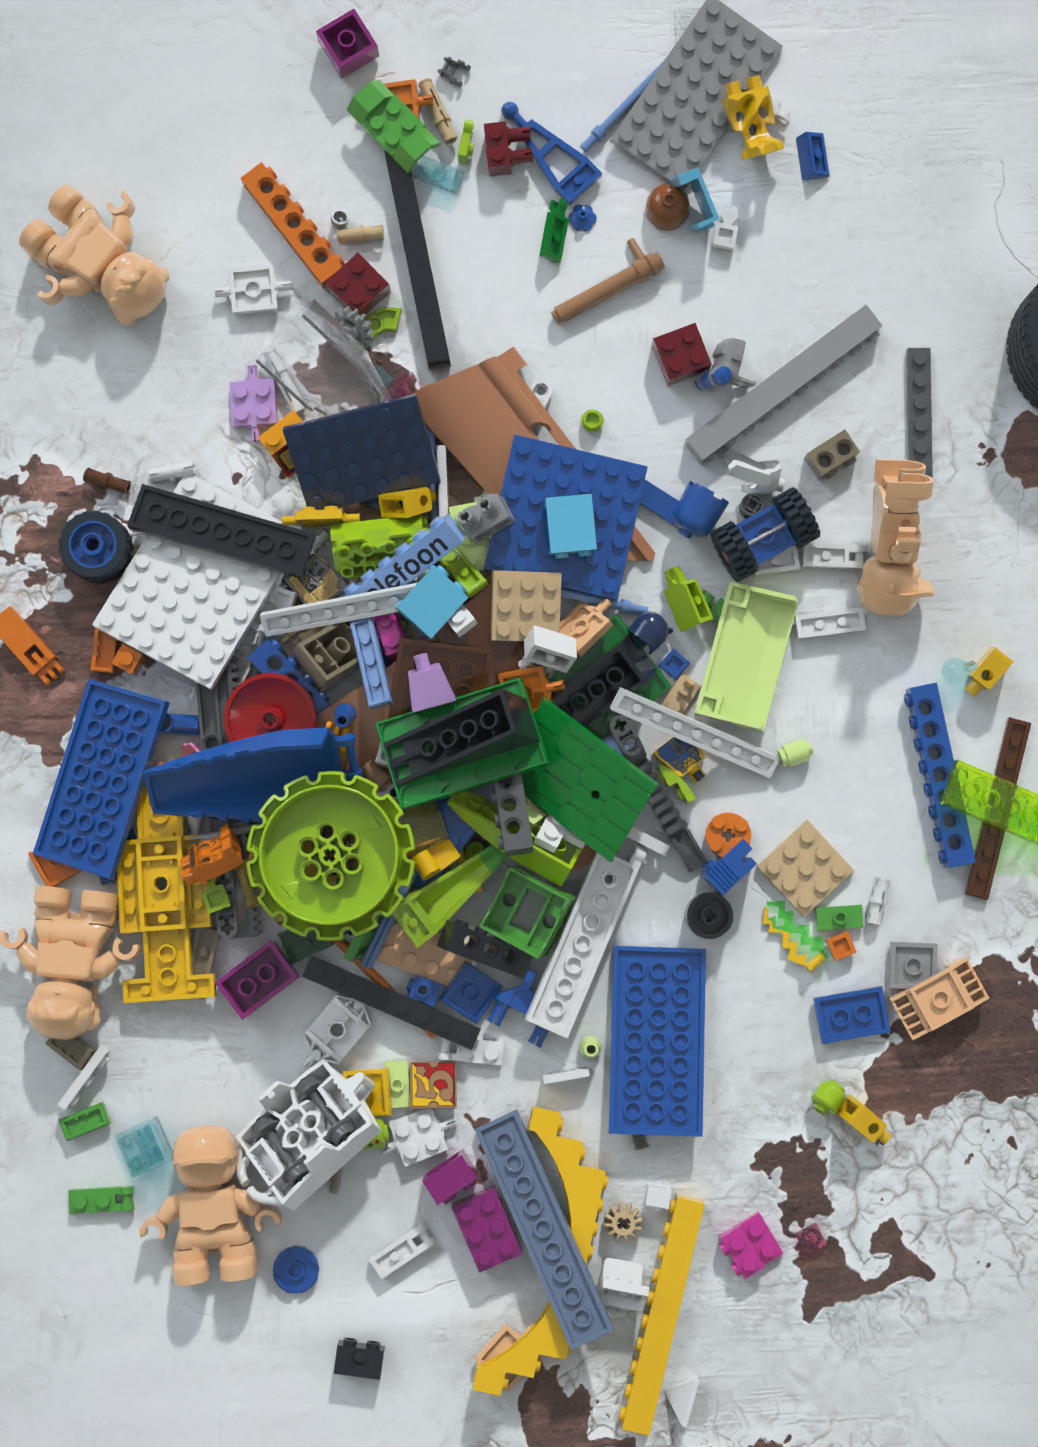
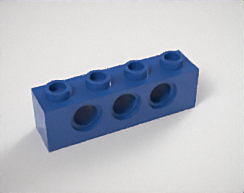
M267 638L247 656L261 673L294 674L297 677V681L307 691L312 693L317 714L330 706L327 703L330 698L325 693H322L321 690L317 692L312 687L314 681L306 673L301 675L296 670L299 665L291 656L287 659L281 653L283 648L275 639L270 642ZM272 657L280 658V668L276 670L271 669L268 666L269 660Z

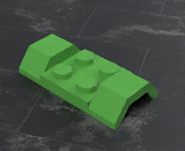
M380 80L369 82L352 98L346 109L407 174L412 171L417 161L430 149L438 148L441 145L417 116Z

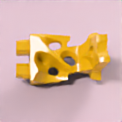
M759 75L745 79L748 89L746 92H742L739 80L727 83V97L722 98L723 107L733 130L740 131L744 141L745 150L741 151L742 160L784 149L782 141L771 137L767 131L765 123L773 125L775 124L769 87H763ZM760 107H764L767 115L765 118L761 117L759 113ZM737 112H741L743 115L741 122H738L736 119ZM751 124L754 128V135H750L749 128Z

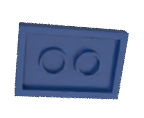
M882 986L813 998L821 1044L891 1032Z

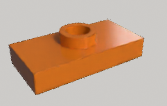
M96 628L90 671L115 674V665L112 664V661L117 654L118 640Z

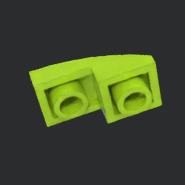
M664 765L657 767L659 771L657 772V778L662 781L663 785L666 784L668 788L676 784L678 788L674 790L680 801L685 800L687 804L696 799L688 785L675 772Z

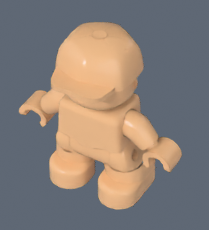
M876 459L874 480L877 485L873 489V517L870 546L875 556L870 557L864 563L862 577L857 585V592L860 595L859 602L864 608L882 616H901L907 614L915 607L920 597L935 596L931 583L925 579L918 578L921 573L916 563L921 539L919 529L920 515L918 512L919 501L927 500L932 496L934 479L925 475L926 465L917 461Z
M198 1126L187 1129L178 1136L173 1149V1163L179 1181L187 1187L182 1193L167 1197L157 1215L149 1216L139 1231V1235L142 1238L147 1235L148 1226H157L160 1230L159 1238L163 1240L168 1232L167 1224L170 1225L179 1217V1231L173 1251L174 1264L172 1266L173 1283L175 1285L188 1286L207 1281L210 1277L209 1260L207 1259L209 1252H220L219 1268L222 1281H242L254 1277L259 1268L257 1245L254 1239H252L253 1234L242 1212L249 1217H256L255 1226L259 1232L264 1226L263 1216L269 1215L273 1217L276 1225H280L282 1222V1214L277 1207L273 1205L261 1207L262 1203L256 1202L246 1193L247 1189L238 1188L236 1183L228 1182L235 1175L239 1158L237 1156L238 1148L231 1131L223 1126Z

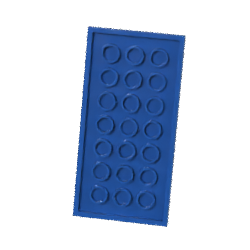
M88 679L33 854L114 880L145 783L143 772L150 767L170 704L169 702Z
M613 946L609 1134L703 1137L706 949Z

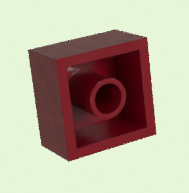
M358 252L325 283L330 294L344 308L349 306L352 312L357 308L360 316L362 314L367 315L391 292L389 283Z
M696 323L653 338L651 346L667 387L710 370L712 363Z

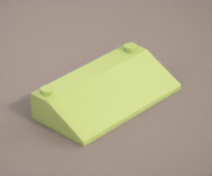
M732 581L729 582L695 714L764 733L799 603L796 596Z

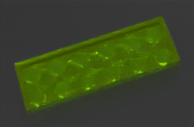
M955 760L940 803L1038 845V794L963 761Z

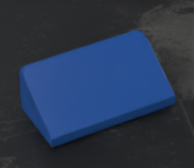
M804 132L796 138L802 180L828 178L830 175L823 133Z

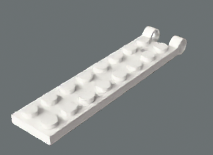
M634 844L629 852L628 862L616 856L612 862H609L595 851L576 896L577 898L572 905L524 1020L568 1039L635 877L645 858L646 848ZM607 875L612 876V882L609 884L605 882Z

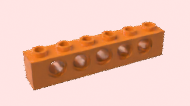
M261 162L240 178L243 186L323 289L327 288L325 283L345 265L344 261L338 254L333 255L330 251L331 245L324 236L320 238L316 233L318 228L311 219L306 220L302 215L304 213L303 208L297 201L292 202L289 198L291 193L284 184H278L275 180L277 175L270 166L266 168ZM267 186L273 187L270 193L262 192ZM279 204L287 205L282 211L276 210ZM293 221L300 222L297 228L289 227ZM307 238L314 240L310 246L303 245V241ZM319 256L327 257L326 262L322 264L317 263L316 259Z

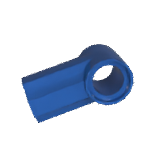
M166 714L171 724L169 728L161 729V733L200 735L199 715Z

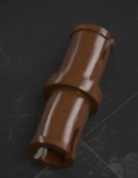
M88 467L83 475V481L99 485L104 490L111 489L127 495L131 488V481L115 477L110 472L103 473Z

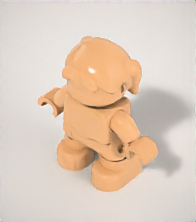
M69 184L57 189L48 205L52 216L69 227L70 230L64 237L57 235L49 225L40 219L33 220L24 228L19 238V244L28 256L45 269L51 270L52 268L55 273L70 276L62 279L59 283L55 277L46 275V280L53 288L48 293L41 291L37 293L44 303L55 305L62 301L64 296H84L93 289L98 293H102L105 303L111 308L115 318L118 319L121 325H132L137 318L149 315L161 302L165 295V284L169 281V273L166 268L158 266L150 258H144L140 254L130 252L127 249L133 237L130 218L135 212V205L125 191L121 193L124 204L120 208H114L111 203L106 204L107 209L114 216L112 231L105 226L94 205Z
M36 886L34 915L37 919L35 920V928L39 942L38 948L36 949L31 943H27L28 933L24 928L18 931L19 939L14 943H10L7 932L0 931L1 944L6 948L17 950L16 955L27 971L51 979V981L44 980L35 988L33 996L27 1005L26 1013L29 1024L44 1037L69 1040L80 1036L85 1031L94 1030L100 1023V1009L97 1000L98 989L95 985L86 988L83 985H79V982L92 983L96 979L107 978L120 965V960L133 961L140 955V944L133 945L132 951L124 955L121 952L123 941L117 938L113 944V952L108 951L101 956V952L119 919L118 895L83 890L80 900L82 911L81 913L69 912L73 891L51 886Z

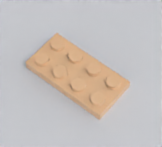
M396 919L376 959L377 961L446 986L449 985L464 961L470 964L472 961L438 947L437 943L441 935L440 933L435 934L417 948Z

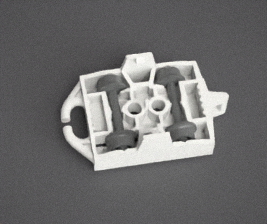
M321 1059L292 1084L276 1081L258 1097L264 1109L236 1136L239 1141V1162L236 1171L242 1187H245L250 1183L246 1175V1169L252 1162L269 1186L268 1191L264 1193L258 1192L254 1186H251L246 1190L248 1196L256 1202L283 1206L293 1211L382 1131L365 1101L375 1088V1082L361 1072L346 1079L330 1063ZM286 1183H290L283 1191L281 1190Z

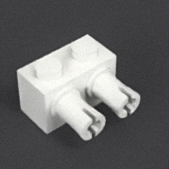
M534 625L524 639V656L518 662L519 668L532 667L535 663L542 665L545 668L548 679L553 676L556 670L567 673L577 659L576 638Z

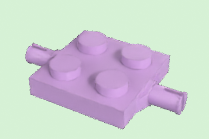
M248 365V379L230 382L231 421L233 428L251 429V442L256 443V441L260 442L258 439L260 428L275 425L278 422L275 379L257 378V365Z

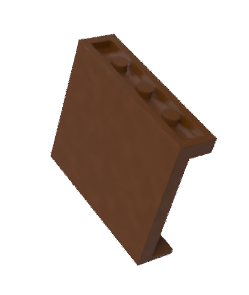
M492 573L485 578L489 585L473 597L469 598L468 596V599L463 603L478 624L459 638L446 622L434 635L439 642L492 649L487 688L500 684L498 679L499 673L517 670L519 668L518 662L524 656V641L490 640Z

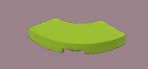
M381 308L365 316V321H371L368 328L374 330L371 335L373 340L382 333L397 332L402 314L401 308Z

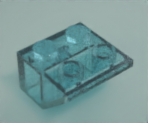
M157 1115L114 1135L132 1178L173 1160L172 1148Z

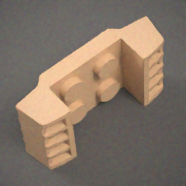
M967 957L953 961L946 965V969L907 990L902 989L890 996V1000L912 1040L939 1028L989 999Z

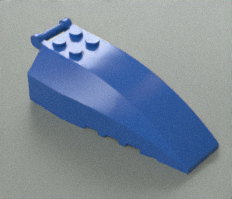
M329 728L279 730L212 747L147 769L143 772L153 814L182 817L192 816L193 818L202 819L204 816L218 817V820L221 821L237 819L241 820L242 823H250V821L263 822V819L258 815L261 808L272 795L275 794L278 797H283L285 795L284 786L295 779L308 776L311 782L317 780L319 772L337 771L345 773L346 781H351L355 775L363 777V773L358 765L355 750L356 737L354 734L348 733L343 736H337ZM340 747H346L350 770H344Z

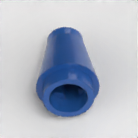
M343 703L335 708L334 719L338 727L343 728L355 722L357 713L352 705Z

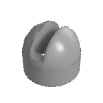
M342 209L334 210L331 214V225L336 229H344L348 225V213Z

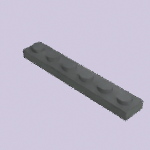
M907 348L908 460L925 464V475L933 478L931 348Z

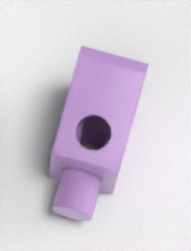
M427 653L414 656L417 669L408 671L412 711L416 712L456 701L454 692L440 663L430 665Z

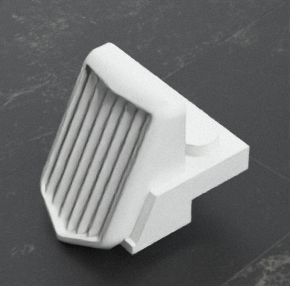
M606 1258L604 1260L599 1284L596 1288L611 1320L628 1316L636 1317L642 1311L643 1301L649 1296V1287L643 1286V1283H641L643 1272L641 1264L614 1258Z

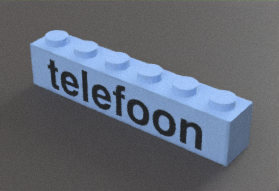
M449 513L443 518L438 516L429 524L431 527L428 530L424 531L421 529L412 537L413 541L411 543L400 545L395 550L396 554L394 556L383 558L377 564L379 567L376 570L372 571L369 569L360 577L361 581L355 584L353 582L343 590L345 593L343 597L407 585L460 545L466 537L465 532Z

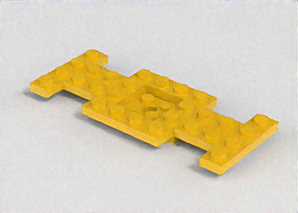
M144 783L136 808L138 839L126 840L117 868L120 933L143 932L145 978L122 980L123 1003L217 997L216 973L193 975L190 929L213 927L212 913L208 914L201 892L207 889L199 881L188 886L181 877V871L184 869L180 864V859L189 855L188 847L191 846L190 844L200 842L201 839L189 841L191 837L198 835L185 836V817L153 814L146 784ZM160 877H164L167 880V887L162 891L156 886V882Z

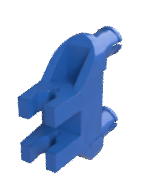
M529 968L521 985L496 994L494 997L496 1004L487 1021L493 1023L496 1015H498L494 1024L500 1027L509 1008H514L527 1014L536 993L530 990V987L537 972ZM536 1025L528 1042L534 1044L539 1036L535 1045L541 1048L549 1030Z

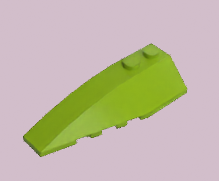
M464 791L451 796L447 804L478 834L499 849L498 836H502L501 828H496L494 814L498 813L497 805H492L491 802L486 801L484 796L470 791ZM544 818L531 829L533 853L509 857L562 887L582 849L561 839L555 853L534 844L535 838L546 819ZM515 825L507 828L510 834H516L520 830Z

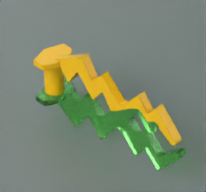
M785 901L766 903L768 906L779 907L778 919H785L784 926H775L776 916L768 918L766 907L763 910L762 925L770 924L768 933H782V948L790 949L787 959L805 966L810 973H813L814 969L829 959L824 952L823 936L809 937V925L794 926L792 924L793 911L785 912ZM790 933H801L800 946L812 945L810 952L819 951V954L806 963L807 954L796 955L798 942H788Z

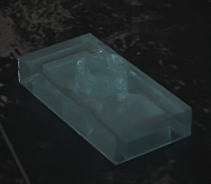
M423 156L414 178L456 194L464 176V171Z

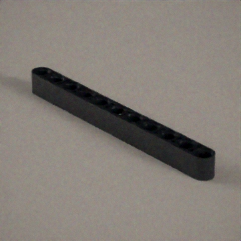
M384 150L428 368L430 371L450 367V357L412 172L407 174Z

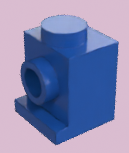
M416 975L415 979L410 978L406 991L410 992L408 997L434 1007L443 984ZM420 986L427 987L426 994H421L419 992Z

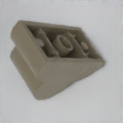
M351 621L328 626L297 644L292 651L295 659L322 693H327L338 686L360 667L350 626ZM379 639L380 648H383V647H382L383 644L381 643V640Z

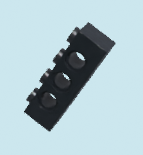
M456 919L455 923L446 920L437 943L438 947L522 979L525 978L533 956L497 936H489L486 930L478 926L473 930L468 928L469 923ZM469 935V941L464 945V939ZM489 943V948L484 952V946ZM508 950V956L503 959L504 953Z

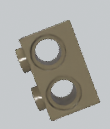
M844 429L808 452L804 459L818 480L823 477L827 480L838 473L836 469L844 465L846 468L857 461L855 457L860 451ZM837 447H846L848 455H840ZM818 459H827L829 467H821Z

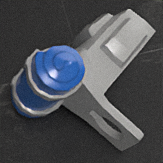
M729 338L718 343L712 355L714 362L711 370H706L697 375V380H695L697 389L700 391H711L715 387H723L727 383L745 389L756 386L755 381L738 375L746 341Z

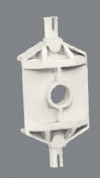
M338 994L333 998L303 1034L311 1052L310 1056L301 1065L303 1068L306 1067L305 1070L310 1069L321 1059L335 1064H339L372 1025L365 1007L366 1004ZM339 1023L343 1026L344 1032L341 1036H334L331 1033V1026L333 1024Z

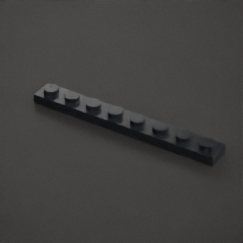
M312 955L302 975L303 978L469 1050L473 1049L481 1030L479 1027Z

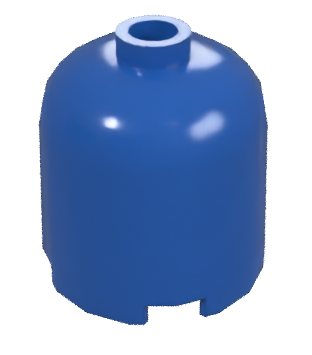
M689 481L673 512V521L680 528L678 533L688 539H691L692 536L698 538L708 536L724 513L729 502L724 498L720 500L714 497L715 492Z

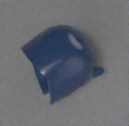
M651 611L640 614L628 628L643 648L649 644V655L656 651L666 641L667 636L673 632L672 628H668L667 622L661 615Z

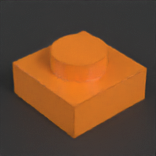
M848 931L825 940L834 961L857 953Z

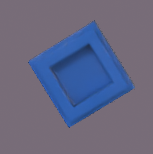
M673 648L658 667L676 681L690 662Z

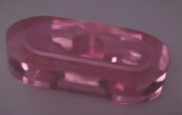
M409 372L394 381L389 390L393 398L411 395L412 392L410 390L415 387L417 378L413 372Z

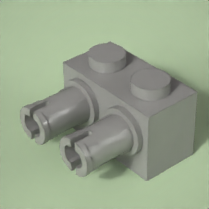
M497 493L483 497L482 500L480 499L477 502L476 506L472 505L463 509V512L460 511L457 516L469 540L476 544L516 521L504 497Z

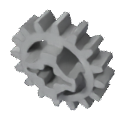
M349 306L344 310L342 307H339L336 311L333 310L325 321V324L328 325L325 328V332L330 333L327 339L334 341L333 347L340 346V352L346 349L349 355L354 351L356 354H360L362 350L365 351L373 340L371 335L374 330L368 328L371 321H365L366 315L362 314L360 316L357 308L352 312Z

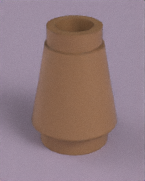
M372 760L361 768L366 778L379 786L378 792L387 790L393 784L392 777L378 765H375Z

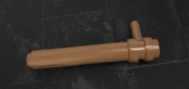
M629 239L627 245L637 260L632 262L630 267L554 307L551 314L557 324L559 322L564 323L630 286L648 280L652 274L655 276L661 273L665 266L658 252L644 255L635 239Z

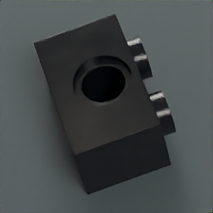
M355 1338L339 1340L333 1374L380 1380L385 1346H381V1343L377 1341L359 1343ZM358 1352L363 1353L366 1360L364 1362H357L354 1359V1354Z

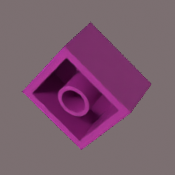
M355 9L350 10L316 31L319 44L341 79L379 57L378 45Z
M462 1149L424 1174L422 1182L437 1205L442 1202L446 1205L456 1198L455 1195L458 1191L463 1189L465 1192L476 1184L478 1171Z

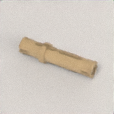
M431 78L421 80L418 86L423 96L433 95L434 105H428L434 118V126L439 129L445 145L454 143L458 137L450 123V115L446 114Z

